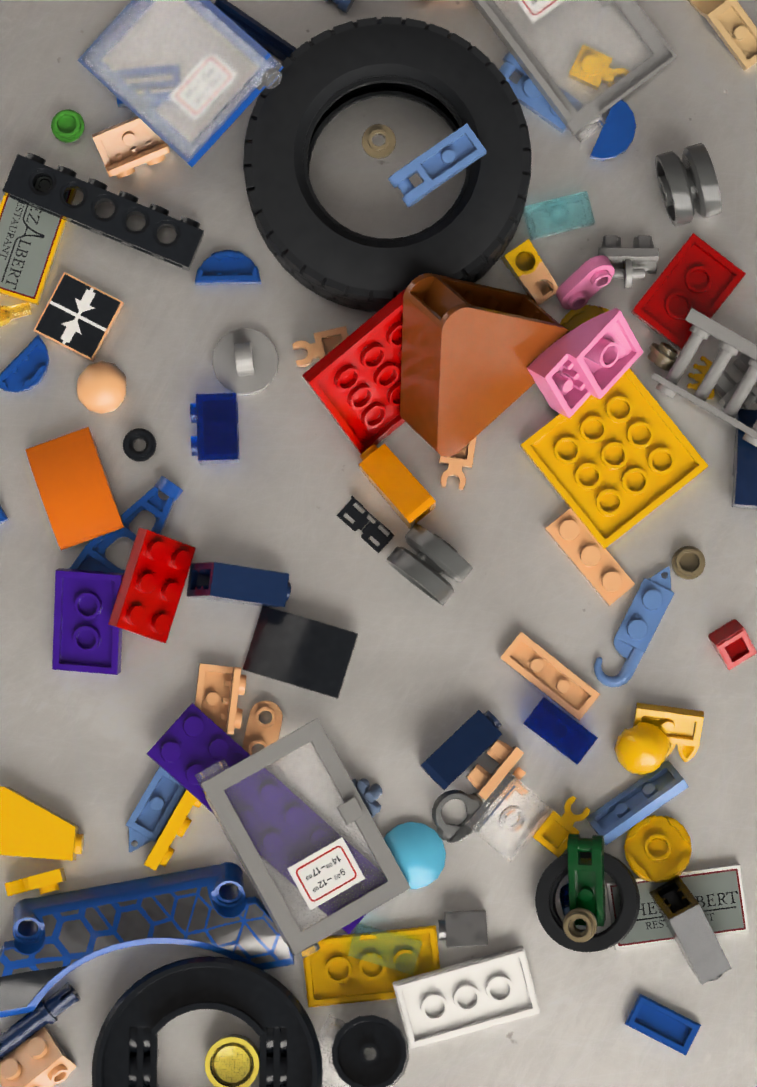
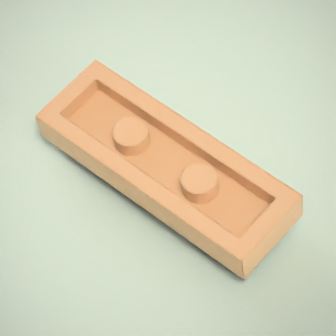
M571 508L545 528L551 538L608 606L635 585L606 548H602Z
M522 632L519 633L500 657L502 661L578 721L581 720L600 695Z

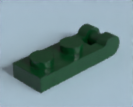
M569 834L567 844L570 911L575 908L588 909L596 917L597 926L604 927L606 921L604 836L593 835L592 838H581L580 834ZM580 851L591 852L592 859L580 858ZM576 919L575 925L586 926V922L582 919Z

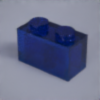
M196 394V403H190L191 423H197V436H191L192 456H198L200 465L240 463L237 394Z
M545 697L541 698L522 723L525 728L574 765L579 764L598 738Z

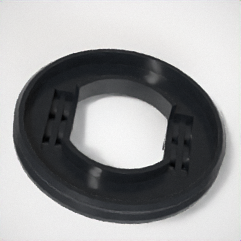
M213 956L193 957L164 965L134 983L118 999L107 1015L96 1041L92 1061V1087H159L157 1082L158 1033L167 1023L181 1014L199 1009H215L239 1017L252 1027L258 1036L260 1035L259 1087H322L323 1077L322 1055L315 1028L307 1012L293 993L279 980L254 965L230 958Z

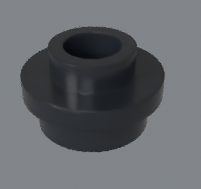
M133 429L127 433L123 440V450L131 460L143 462L154 455L156 440L153 434L146 429ZM137 440H144L146 442V447L143 451H136L134 449V443Z

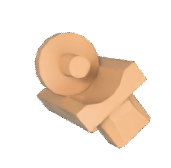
M497 739L486 752L499 763L493 773L490 774L477 763L466 776L470 783L478 790L476 794L484 800L491 795L502 780L505 784L497 793L504 799L513 789L519 794H522L525 790L518 783L526 774L525 771L518 767L511 776L507 775L524 752L516 746L512 748Z

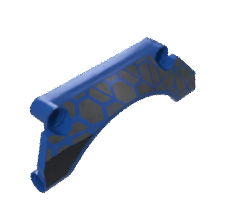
M232 862L23 899L17 902L13 909L14 940L4 942L0 951V1018L33 1012L47 992L68 973L98 956L132 946L147 944L188 945L222 954L228 958L254 965L262 970L294 965V955L288 943H284L264 904L256 896L246 898L243 872L237 864Z

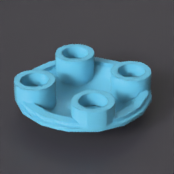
M407 822L397 825L386 834L384 840L411 887L410 889L428 886L439 877L445 865L446 852L442 839L434 829L423 823Z

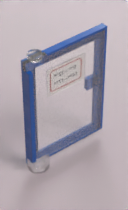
M132 0L78 59L88 71L191 167L198 162L265 87L273 89L280 83L282 79L280 71L284 68L268 51L210 0Z

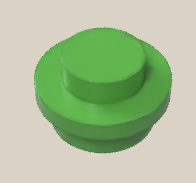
M66 109L58 112L53 117L51 129L59 141L72 143L83 135L85 124L79 113Z

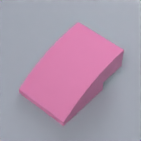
M615 308L584 322L565 334L541 353L527 369L551 409L570 418L590 395L601 399L643 354V350L621 310Z

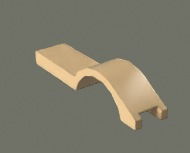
M688 0L707 19L744 71L757 62V27L737 0Z

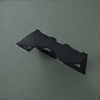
M351 496L349 503L337 515L353 531L362 530L361 538L378 553L394 537V534L370 514L353 496ZM355 503L365 511L363 514L353 506ZM345 513L355 520L353 524L344 517ZM368 515L376 521L374 524L366 518ZM379 525L389 533L388 536L378 529ZM370 536L380 543L378 547L369 540Z

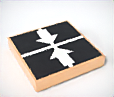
M64 272L33 331L94 362L124 303Z

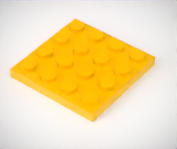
M630 368L601 399L590 395L570 418L559 414L520 445L603 549L611 545L708 468V464Z

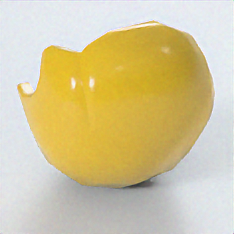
M639 722L630 729L625 728L621 735L618 736L614 746L618 762L625 770L638 775L649 774L657 770L666 759L670 748L667 736L657 726L646 722Z

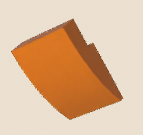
M89 427L25 449L44 507L61 550L124 528L106 471Z

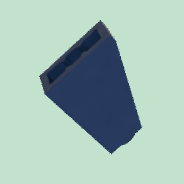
M218 562L191 563L187 597L266 607H285L286 601L290 597L291 584L288 582V573Z
M478 710L420 767L442 790H445L502 735L498 730L502 724L489 710L485 714Z

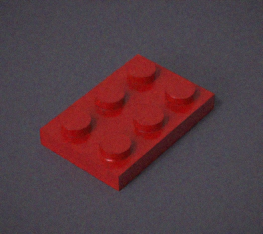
M693 233L631 313L681 351L692 333L689 331L692 324L685 320L691 308L711 319L746 273Z
M139 528L108 625L166 643L196 548L150 530Z

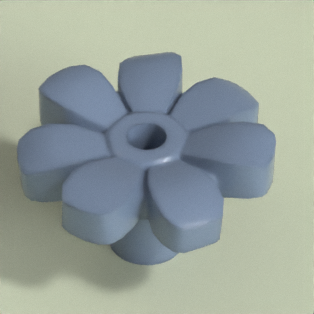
M365 778L359 781L353 779V784L373 818L381 810V805L376 800L382 795V788L376 783L370 786L369 781Z

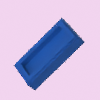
M640 993L624 1023L684 1055H687L701 1026L699 1023Z

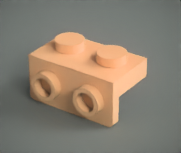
M138 116L92 135L109 177L115 175L117 178L126 177L135 172L134 167L147 163L148 166L157 164L166 158L165 154L171 152L168 144Z
M199 663L194 705L228 735H234V728H241L243 709L237 708L238 695H244L246 687V675H241V667Z
M44 1026L0 1061V1084L2 1087H53L55 1084L64 1081L69 1073L76 1068L73 1060L65 1055L50 1030Z

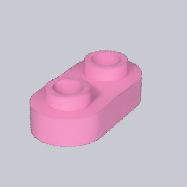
M604 255L590 258L559 286L556 291V297L564 309H581L594 294L610 283L615 269L609 258Z

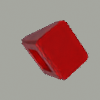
M736 619L731 620L708 635L711 644L728 670L733 669L757 654L745 628Z

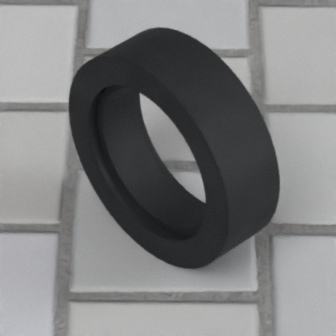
M580 851V858L592 859L591 852ZM604 852V872L615 881L620 893L619 913L615 921L607 929L595 934L586 942H575L567 937L563 929V922L556 909L555 897L558 886L568 874V853L555 859L543 872L536 889V912L546 933L559 945L577 952L602 951L618 944L632 930L639 914L640 894L634 876L619 859Z

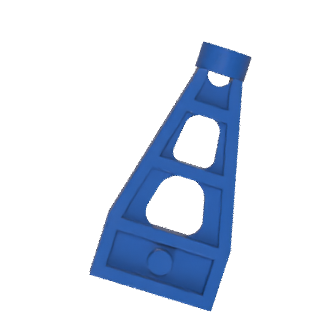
M161 476L150 491L120 515L124 528L92 539L69 569L125 573V570L120 569L106 558V549L121 537H127L135 541L136 534L130 531L129 524L143 510L151 512L156 518L151 531L162 535L173 504L177 501L183 490L164 476ZM161 491L169 496V498L162 500L159 498L158 493Z

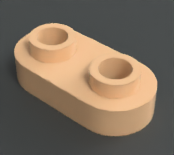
M260 701L250 710L242 748L250 755L253 754L252 748L254 745L262 744L265 748L279 740L283 714L278 705L271 701ZM263 711H269L272 714V720L268 724L261 723L259 719Z

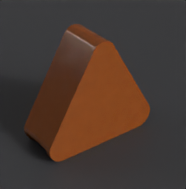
M432 273L419 275L407 286L403 296L401 418L441 456L450 457L457 454L535 384L527 367L548 347L570 331L565 326L560 325L528 295Z

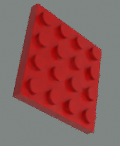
M406 288L302 375L360 454L374 444L377 446L405 422L400 416L403 296Z

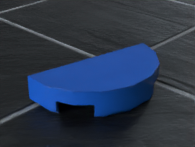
M620 100L611 107L590 159L605 161L615 158L626 152L633 142L636 130L635 117L628 104L623 100Z
M223 250L214 252L209 258L204 260L197 270L195 285L261 284L259 270L251 259L239 251Z
M39 335L1 372L0 389L19 393L31 390L42 381L48 370L49 355L47 347Z

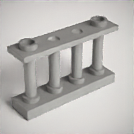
M691 308L685 320L692 324L689 330L692 333L666 378L655 372L653 373L651 379L658 382L655 389L671 398L676 393L745 432L742 439L757 447V420L753 427L750 428L734 419L757 381V345ZM711 335L721 341L718 346L721 350L693 395L677 386L703 339L707 340ZM738 352H741L750 358L747 363L750 366L722 412L708 404L706 400L731 357H736Z

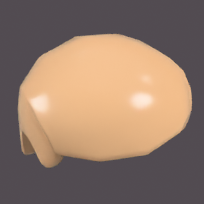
M99 361L89 364L77 380L76 390L79 401L92 412L103 414L114 411L120 406L126 396L125 374L113 363Z

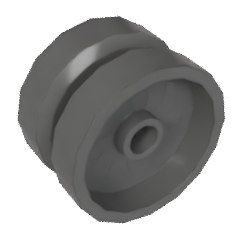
M699 143L685 147L682 161L673 151L656 155L655 167L661 196L668 216L675 227L692 222L695 214L694 207L703 218L715 216L722 212L717 177L704 144Z
M415 523L405 538L408 545L418 554L415 555L404 547H396L386 561L422 592L444 606L454 593L452 585L441 576L442 573L456 582H463L473 567L449 543Z

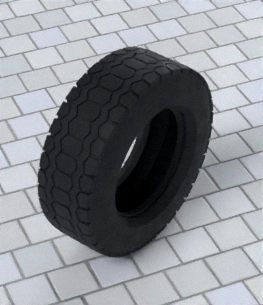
M374 17L360 19L354 23L351 21L333 27V30L328 29L311 38V41H306L292 52L291 56L281 63L284 68L258 96L248 122L243 158L246 191L257 228L268 249L281 266L303 286L319 296L345 307L377 313L407 288L412 280L425 273L437 274L472 283L482 278L500 259L515 235L524 212L531 178L532 154L528 126L515 93L496 65L490 62V59L477 47L472 46L470 42L457 34H452L449 30L431 23L430 25L426 24L424 21L409 18L402 20V17H381V19ZM400 97L423 104L445 120L453 132L467 123L487 151L484 156L466 167L465 182L458 198L448 212L432 226L418 233L392 239L375 238L359 234L336 221L321 205L313 191L309 179V165L318 137L326 125L341 111L366 99Z

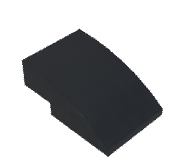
M262 606L243 670L338 699L358 633Z

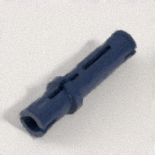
M67 982L65 986L48 999H42L33 1012L28 1013L0 1034V1061L45 1025L55 1023L58 1020V1015L75 1002L81 1000L78 993L74 994L76 990L70 983Z

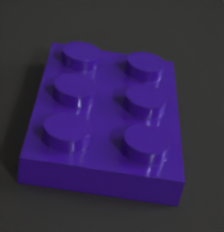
M64 568L56 570L53 670L112 675L121 673L122 629L108 625L124 573Z

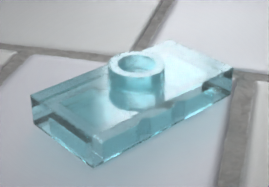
M587 191L524 207L523 214L530 241L595 224Z
M357 923L348 956L413 975L422 941ZM372 934L377 936V939L359 941L361 935ZM405 949L412 951V955L409 953L400 954L396 962H393V957L397 952Z

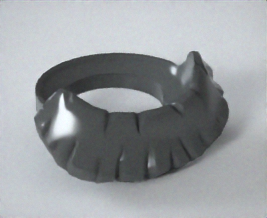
M461 790L444 792L437 798L432 808V818L438 827L437 834L442 840H446L449 843L459 842L463 838H468L469 834H472L473 830L478 828V824H481L482 817L485 815V806L476 793L469 795ZM459 799L465 804L467 817L459 825L447 824L442 819V808L449 800Z

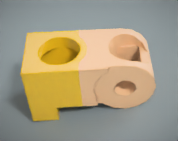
M529 239L501 257V260L507 269L511 271L519 285H522L526 294L538 306L556 295L558 286Z

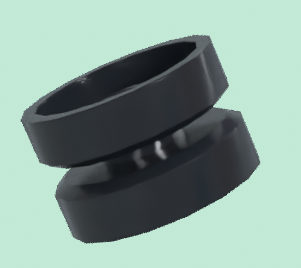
M375 1015L359 1016L345 1023L336 1034L332 1046V1061L339 1077L350 1087H391L405 1074L409 1062V1047L402 1031L391 1021ZM373 1047L377 1053L376 1057L373 1060H367L364 1050Z

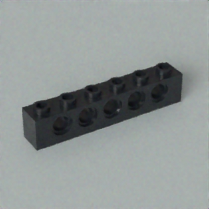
M27 153L26 157L17 154L2 190L5 196L184 270H190L204 236V230L199 229L200 223L184 216L179 221L168 216L169 210L155 204H151L149 208L137 203L139 198L127 192L120 191L119 195L106 190L108 186L98 180L89 178L88 183L75 178L77 173L69 168L58 165L56 170L44 165L46 160L35 154ZM40 177H48L53 181V184L49 191L42 193L35 190V181ZM72 189L80 190L84 194L82 202L78 205L68 204L65 201L68 191ZM102 202H109L115 207L114 213L108 218H101L96 214V208ZM141 215L146 221L145 226L138 231L129 229L126 223L130 216ZM165 227L172 228L177 234L175 240L168 244L162 243L157 238L158 232Z

